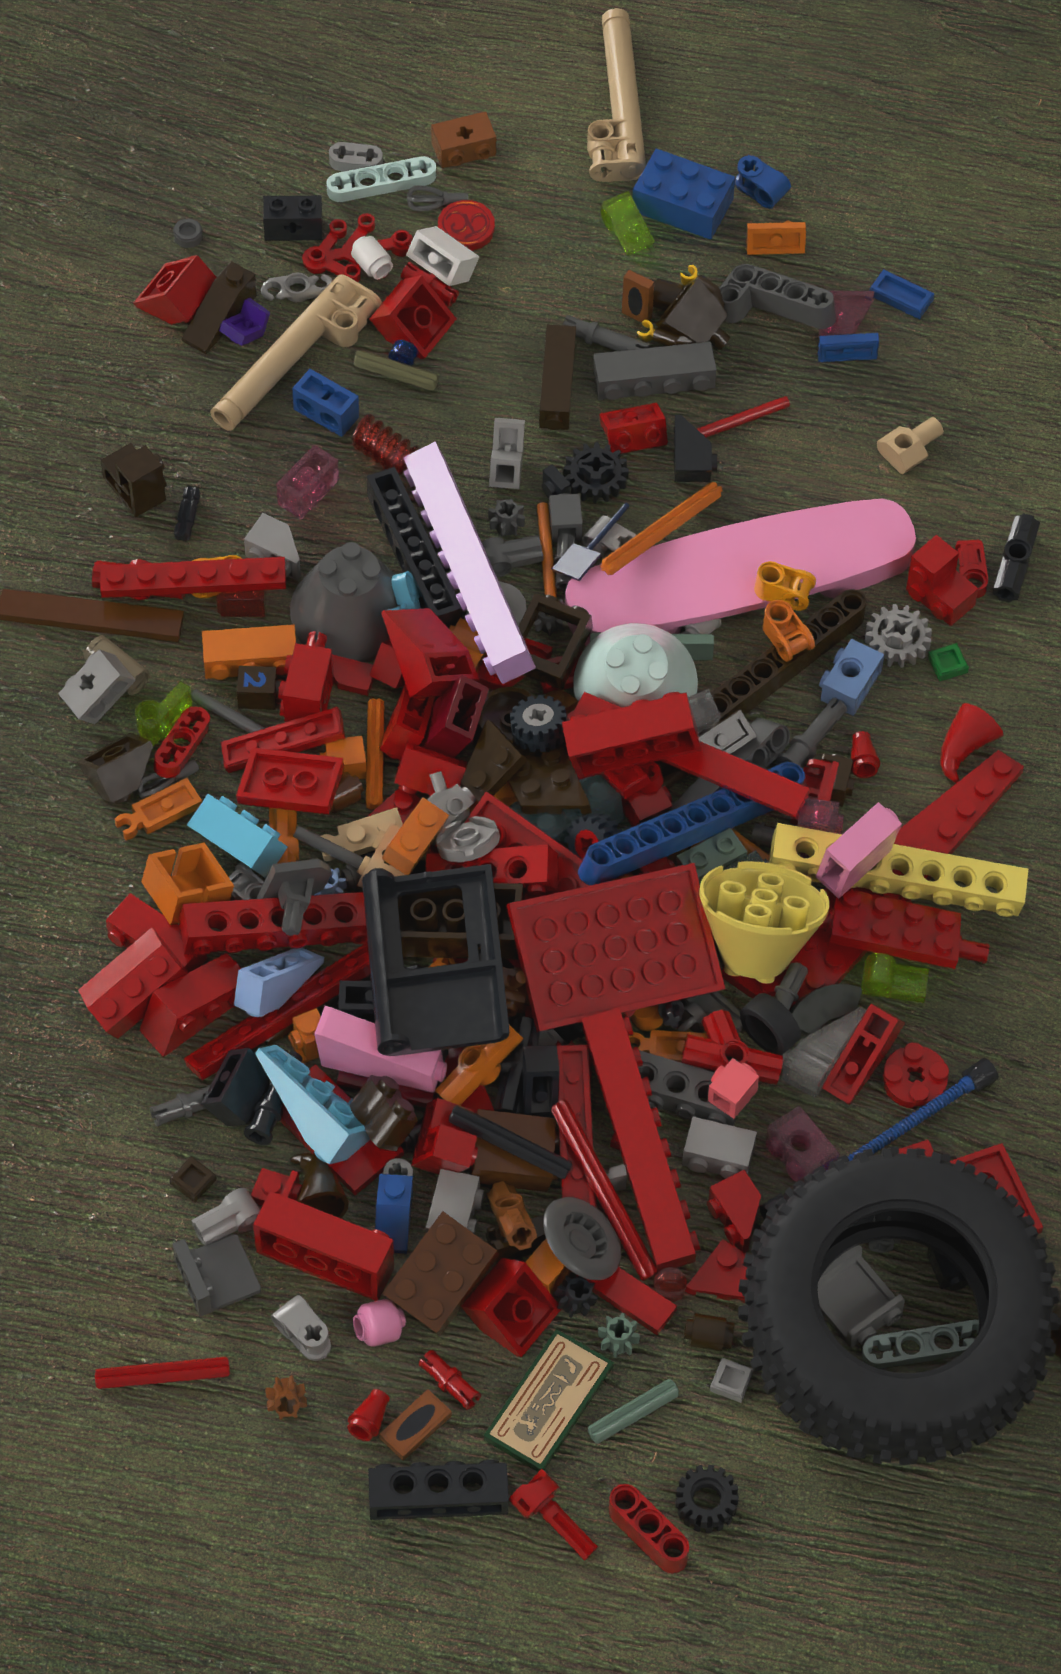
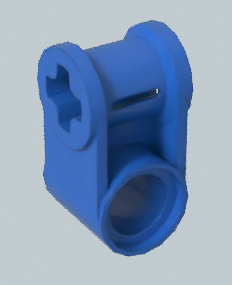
M748 155L739 160L737 165L739 174L735 179L736 188L756 200L761 206L768 209L773 208L790 190L791 183L783 173L762 162L758 157Z

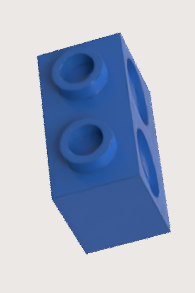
M309 369L292 388L294 410L341 437L359 418V396L312 369Z

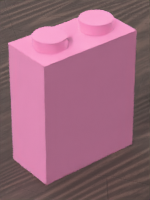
M878 802L826 849L816 878L838 899L891 851L902 825L897 815L891 809L885 808Z

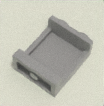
M860 1245L851 1248L835 1259L818 1282V1299L822 1315L850 1348L858 1343L864 1345L869 1337L876 1335V1330L885 1324L887 1326L894 1324L903 1315L905 1299L901 1294L895 1296L863 1259L862 1247Z

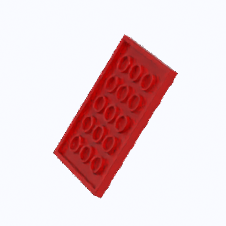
M695 863L507 904L537 1032L581 1023V1018L620 1008L621 1013L725 989L711 928L700 900V883Z

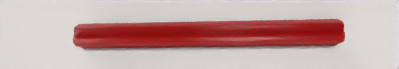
M567 1100L554 1104L551 1112L638 1276L642 1281L653 1277L657 1273V1268Z

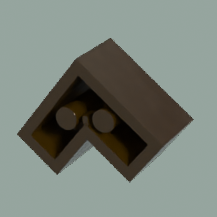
M129 443L101 459L103 478L135 517L166 501L165 487L167 483L163 477L165 465L161 457L157 453L152 454L146 445L136 449L132 443Z

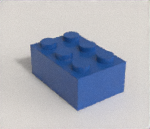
M656 148L633 188L632 212L711 240L734 199L735 176Z

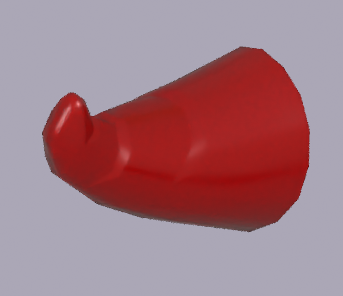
M963 703L960 706L941 748L940 766L945 777L955 783L959 782L957 770L961 762L974 750L1004 736L1001 727L994 718L975 705Z

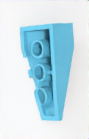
M272 1045L258 1048L255 1053L305 1142L314 1150L318 1159L328 1164L347 1160L370 1140L365 1131V1126L358 1121L351 1111L350 1103L353 1101L352 1098L349 1102H346L332 1092L335 1088L333 1084L327 1080L324 1083L309 1076V1068L279 1046Z

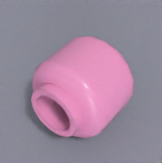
M389 1299L365 1303L359 1307L357 1314L353 1317V1327L357 1338L371 1347L397 1341L401 1336L402 1328L406 1325L403 1310L400 1307L397 1308L395 1303Z

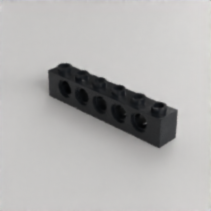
M392 467L368 475L367 497L402 571H409L414 577L420 595L418 600L421 609L430 608L448 628L451 625L456 626L459 619L462 618V608L396 468Z

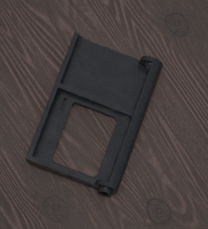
M491 864L433 872L426 871L395 877L391 872L383 868H375L365 874L362 884L378 1052L386 1056H399L490 1044L505 1040L510 1032ZM454 888L460 889L463 897L468 960L458 964L413 970L405 969L398 907L399 897Z

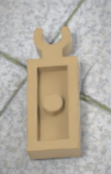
M396 807L337 826V836L324 834L321 837L357 855H362L376 850L372 847V844L380 829L386 832L391 823L402 827L403 823ZM322 852L324 861H332L335 859L334 857Z

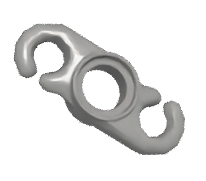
M296 272L288 276L269 278L263 283L261 294L266 300L272 301L274 296L268 292V289L274 287L280 290L276 295L277 299L287 298L292 302H303L307 299L317 298L327 286L317 287L315 283L319 280V277L316 275L308 277L303 273ZM322 274L321 279L328 286L333 279L329 275ZM300 283L305 286V289L295 292L290 289V286Z

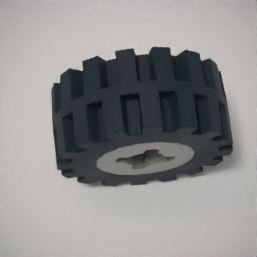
M538 695L536 699L530 696L527 697L528 701L526 702L523 699L519 701V707L514 706L512 709L513 713H510L512 736L517 745L520 744L523 750L529 748L530 752L540 749L541 753L546 752V748L553 750L556 748V744L561 745L564 742L563 738L565 736L562 722L567 721L565 707L562 706L559 700L554 702V697L548 696L547 699H544V695Z

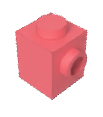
M732 1058L725 1067L721 1065L711 1078L712 1083L709 1085L708 1102L735 1119L757 1092L759 1076L750 1065L739 1063Z

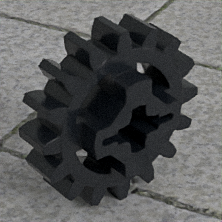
M595 442L594 448H590L585 443L583 444V451L575 448L573 449V457H566L563 476L571 483V494H581V501L584 502L588 497H591L593 504L597 503L598 498H603L605 502H609L610 494L618 497L620 489L626 488V480H628L629 475L627 459H620V450L612 453L611 445L609 444L602 449L599 442Z

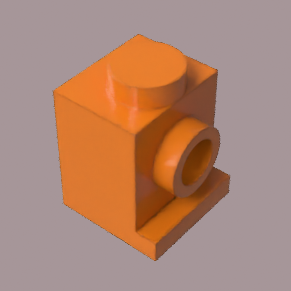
M317 1008L293 1017L294 1030L288 1035L294 1052L302 1056L303 1060L301 1063L303 1064L319 1058L315 1031L321 1016Z

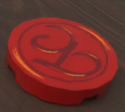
M460 200L450 203L441 211L438 217V228L471 251L483 248L491 241L495 231V218L491 210L484 204L473 200Z

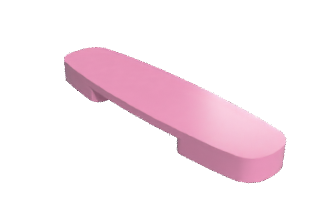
M886 499L851 501L766 516L652 546L613 575H607L605 571L601 570L600 566L602 563L589 569L580 581L572 578L568 582L565 591V605L570 607L574 605L580 606L589 612L592 616L593 624L591 633H602L612 627L623 624L641 623L656 626L670 634H679L682 626L765 608L770 601L760 599L754 591L758 568L764 562L773 561L794 569L810 572L816 578V585L810 590L809 595L820 592L829 598H836L846 590H860L901 574L910 566L911 556L914 554L916 542L915 529L905 509L894 501ZM568 623L571 632L574 634L577 626ZM590 635L585 643V646H587L590 643Z

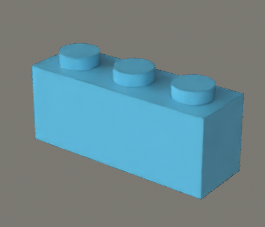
M207 794L187 826L266 878L272 865L277 864L288 846L278 840L281 834L267 824L262 829L256 824L259 819L244 809L241 814L235 812L237 805L224 796L217 800L210 794Z

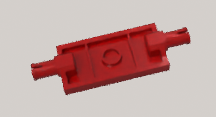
M850 889L839 899L834 895L833 906L829 908L826 919L819 927L825 929V933L830 934L829 943L951 969L956 968L958 958L986 964L989 955L990 945L988 943L984 944L962 939V935H960L962 913Z

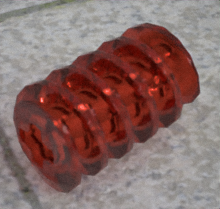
M372 414L366 415L359 422L352 438V445L356 450L362 451L367 457H371L372 461L380 463L384 469L395 467L399 475L408 469L403 457L419 450L418 445L411 447V440L407 438L402 440V434L398 432L393 434V428L390 426L384 428L383 421H375V417Z

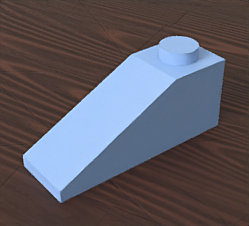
M294 948L238 970L234 1006L245 1010L248 1015L253 1017H262L269 1012L279 1009L324 963V957L305 948Z

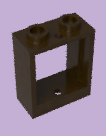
M535 593L518 626L524 641L539 611L576 625L577 628L559 665L530 654L536 668L523 675L563 690L593 629L592 616L580 606L574 605L570 607L562 604L554 596H542Z

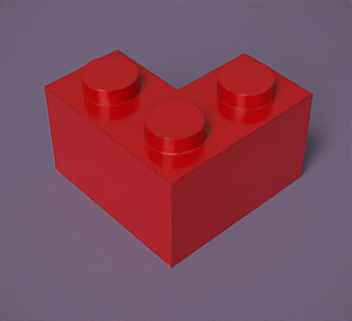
M935 535L911 556L906 591L912 599L921 602L930 609L937 619L943 620L951 627L976 605L979 588L956 571L959 552Z
M440 1098L427 1103L411 1166L439 1175L440 1169L461 1172L474 1164L478 1154V1147L475 1146L477 1136L449 1122L450 1114L458 1104ZM464 1107V1108H466V1109H468V1110L474 1112L473 1109Z

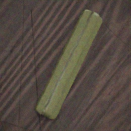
M358 350L354 358V365L358 368L434 391L438 385L439 376L437 374L363 350Z

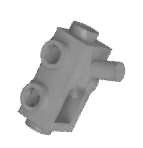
M442 771L429 775L435 793L427 800L449 814L444 827L455 821H464L471 814L467 809L476 802L475 796L468 788L463 787L461 789L458 784L447 789ZM436 839L431 844L432 846L437 844Z

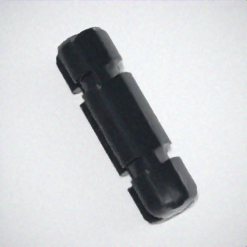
M190 486L184 489L183 500H181L177 516L178 523H176L174 529V537L178 541L183 540L186 542L190 539L191 528L194 525L198 508L197 504H199L200 490L197 487Z

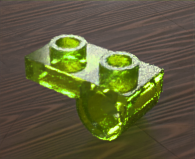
M629 191L603 201L600 209L602 220L609 231L615 232L627 256L653 245L655 240Z
M180 681L161 703L155 700L140 702L135 709L138 734L150 740L153 746L161 738H166L184 710L192 707L191 688Z
M870 954L864 963L861 984L863 990L861 994L924 1003L929 969L896 964V960L888 954Z

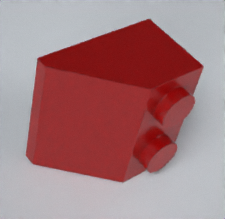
M198 255L165 263L133 304L137 308L171 325L180 322L188 323L193 319L197 312L196 309L204 300L217 277Z
M420 275L401 280L369 320L386 341L420 359H425L457 318L425 278Z
M501 1258L461 1306L479 1330L517 1357H522L561 1311V1309H557L558 1302L526 1262Z

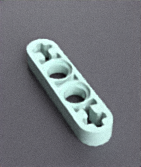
M424 156L335 173L327 179V195L332 201L345 202L406 190L413 186H426L433 183L436 179V163L431 158ZM408 171H411L410 177H408ZM391 173H400L401 175H403V177L400 180H391L388 178V176ZM365 178L373 179L375 183L370 186L362 185L360 181ZM351 182H355L354 188H352Z
M979 1320L875 1335L865 1341L862 1349V1359L864 1363L883 1369L958 1357L974 1342V1338L967 1337L971 1336L972 1330H977L978 1333ZM957 1332H961V1338H967L963 1340V1346L961 1347L959 1346ZM939 1335H946L952 1340L953 1345L946 1350L940 1349L935 1345L934 1339ZM907 1340L915 1341L919 1345L920 1351L917 1354L908 1355L902 1351L901 1344ZM892 1342H895V1353L897 1357L892 1356L893 1350L886 1351L891 1349ZM873 1346H878L880 1351H886L883 1352L881 1359H877L875 1354H869L872 1352Z

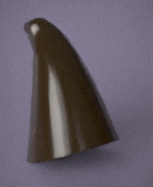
M300 1153L292 1156L290 1161L300 1165L304 1170V1181L297 1201L342 1218L348 1210L349 1201L330 1166L312 1153Z

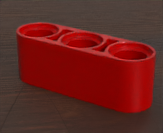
M620 1484L614 1487L609 1498V1516L612 1521L663 1571L671 1574L682 1571L688 1562L690 1546L687 1538L637 1488L629 1484ZM626 1500L631 1502L633 1506L629 1509H621L616 1503ZM644 1524H651L657 1528V1531L645 1533L640 1527ZM668 1548H676L682 1554L673 1558L666 1555L664 1551Z

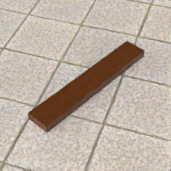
M2 589L0 597V620L179 642L184 620V611L10 589Z

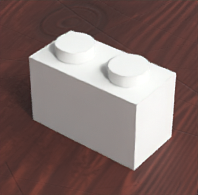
M437 226L417 230L406 256L430 273H433L448 286L469 282L479 260L477 254Z

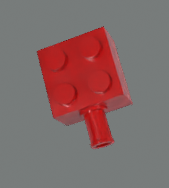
M316 631L308 633L307 644L295 643L293 654L286 657L285 673H288L286 681L281 680L278 699H282L280 716H284V722L328 709L334 683L332 649L325 648L327 636L321 632L318 633L317 642L315 640Z

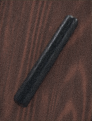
M456 1105L450 1114L449 1122L561 1179L567 1177L572 1167L571 1161L460 1105Z

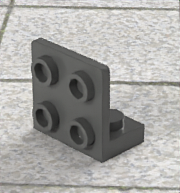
M230 1235L198 1249H189L185 1239L172 1243L175 1263L199 1317L261 1292V1286L238 1235Z

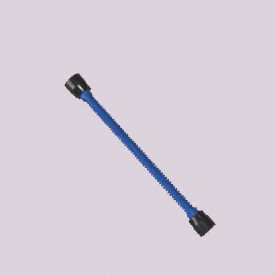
M982 1058L962 1072L963 1078L958 1081V1084L938 1095V1097L929 1101L925 1106H922L908 1117H905V1119H902V1121H899V1123L893 1125L892 1128H889L872 1139V1141H869V1143L860 1147L859 1150L847 1156L849 1161L853 1160L854 1155L866 1149H872L875 1154L878 1150L890 1144L891 1141L893 1142L895 1139H898V1137H901L911 1128L931 1117V1115H934V1113H937V1111H940L964 1093L968 1094L971 1091L979 1092L988 1087L999 1078L996 1068L988 1059ZM782 1193L759 1207L764 1220L766 1219V1213L771 1207L776 1209L775 1204L781 1197H784Z

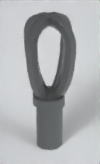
M413 186L407 193V204L414 211H428L439 208L442 205L447 206L456 201L469 200L468 193L442 192L429 186ZM415 191H428V192L436 193L437 195H412V194H413ZM412 202H437V203L431 204V205H427V206H415Z
M195 760L187 762L178 776L174 778H161L143 787L147 781L161 777L156 773L149 774L142 778L137 793L143 800L147 798L146 796L154 794L166 786L169 787L199 771L198 764ZM156 785H159V786H157V787H155V788H153V789H151V790H149V791H146V790H148V789H150V788H152V787H154V786H156Z

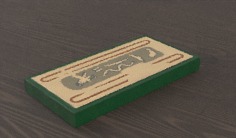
M556 1329L484 1434V1441L537 1472L541 1469L545 1470L613 1369L614 1362Z

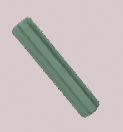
M667 1379L589 1425L588 1434L594 1443L599 1444L677 1398L679 1395L677 1385L673 1380Z

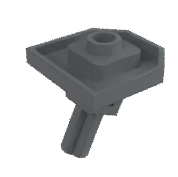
M320 859L272 865L257 898H279L281 908L285 909L282 931L286 932V935L292 936L300 933L303 915L310 904L311 895L324 890L332 874L330 866Z

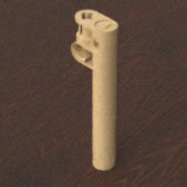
M615 8L606 11L601 18L612 119L596 120L588 126L587 150L593 161L589 173L593 180L599 182L637 180L646 167L630 18L627 11Z
M339 274L211 409L210 413L213 420L221 428L232 431L321 336L341 347L353 346L358 341L359 332L367 324V319L382 304L381 299L367 287L346 275Z

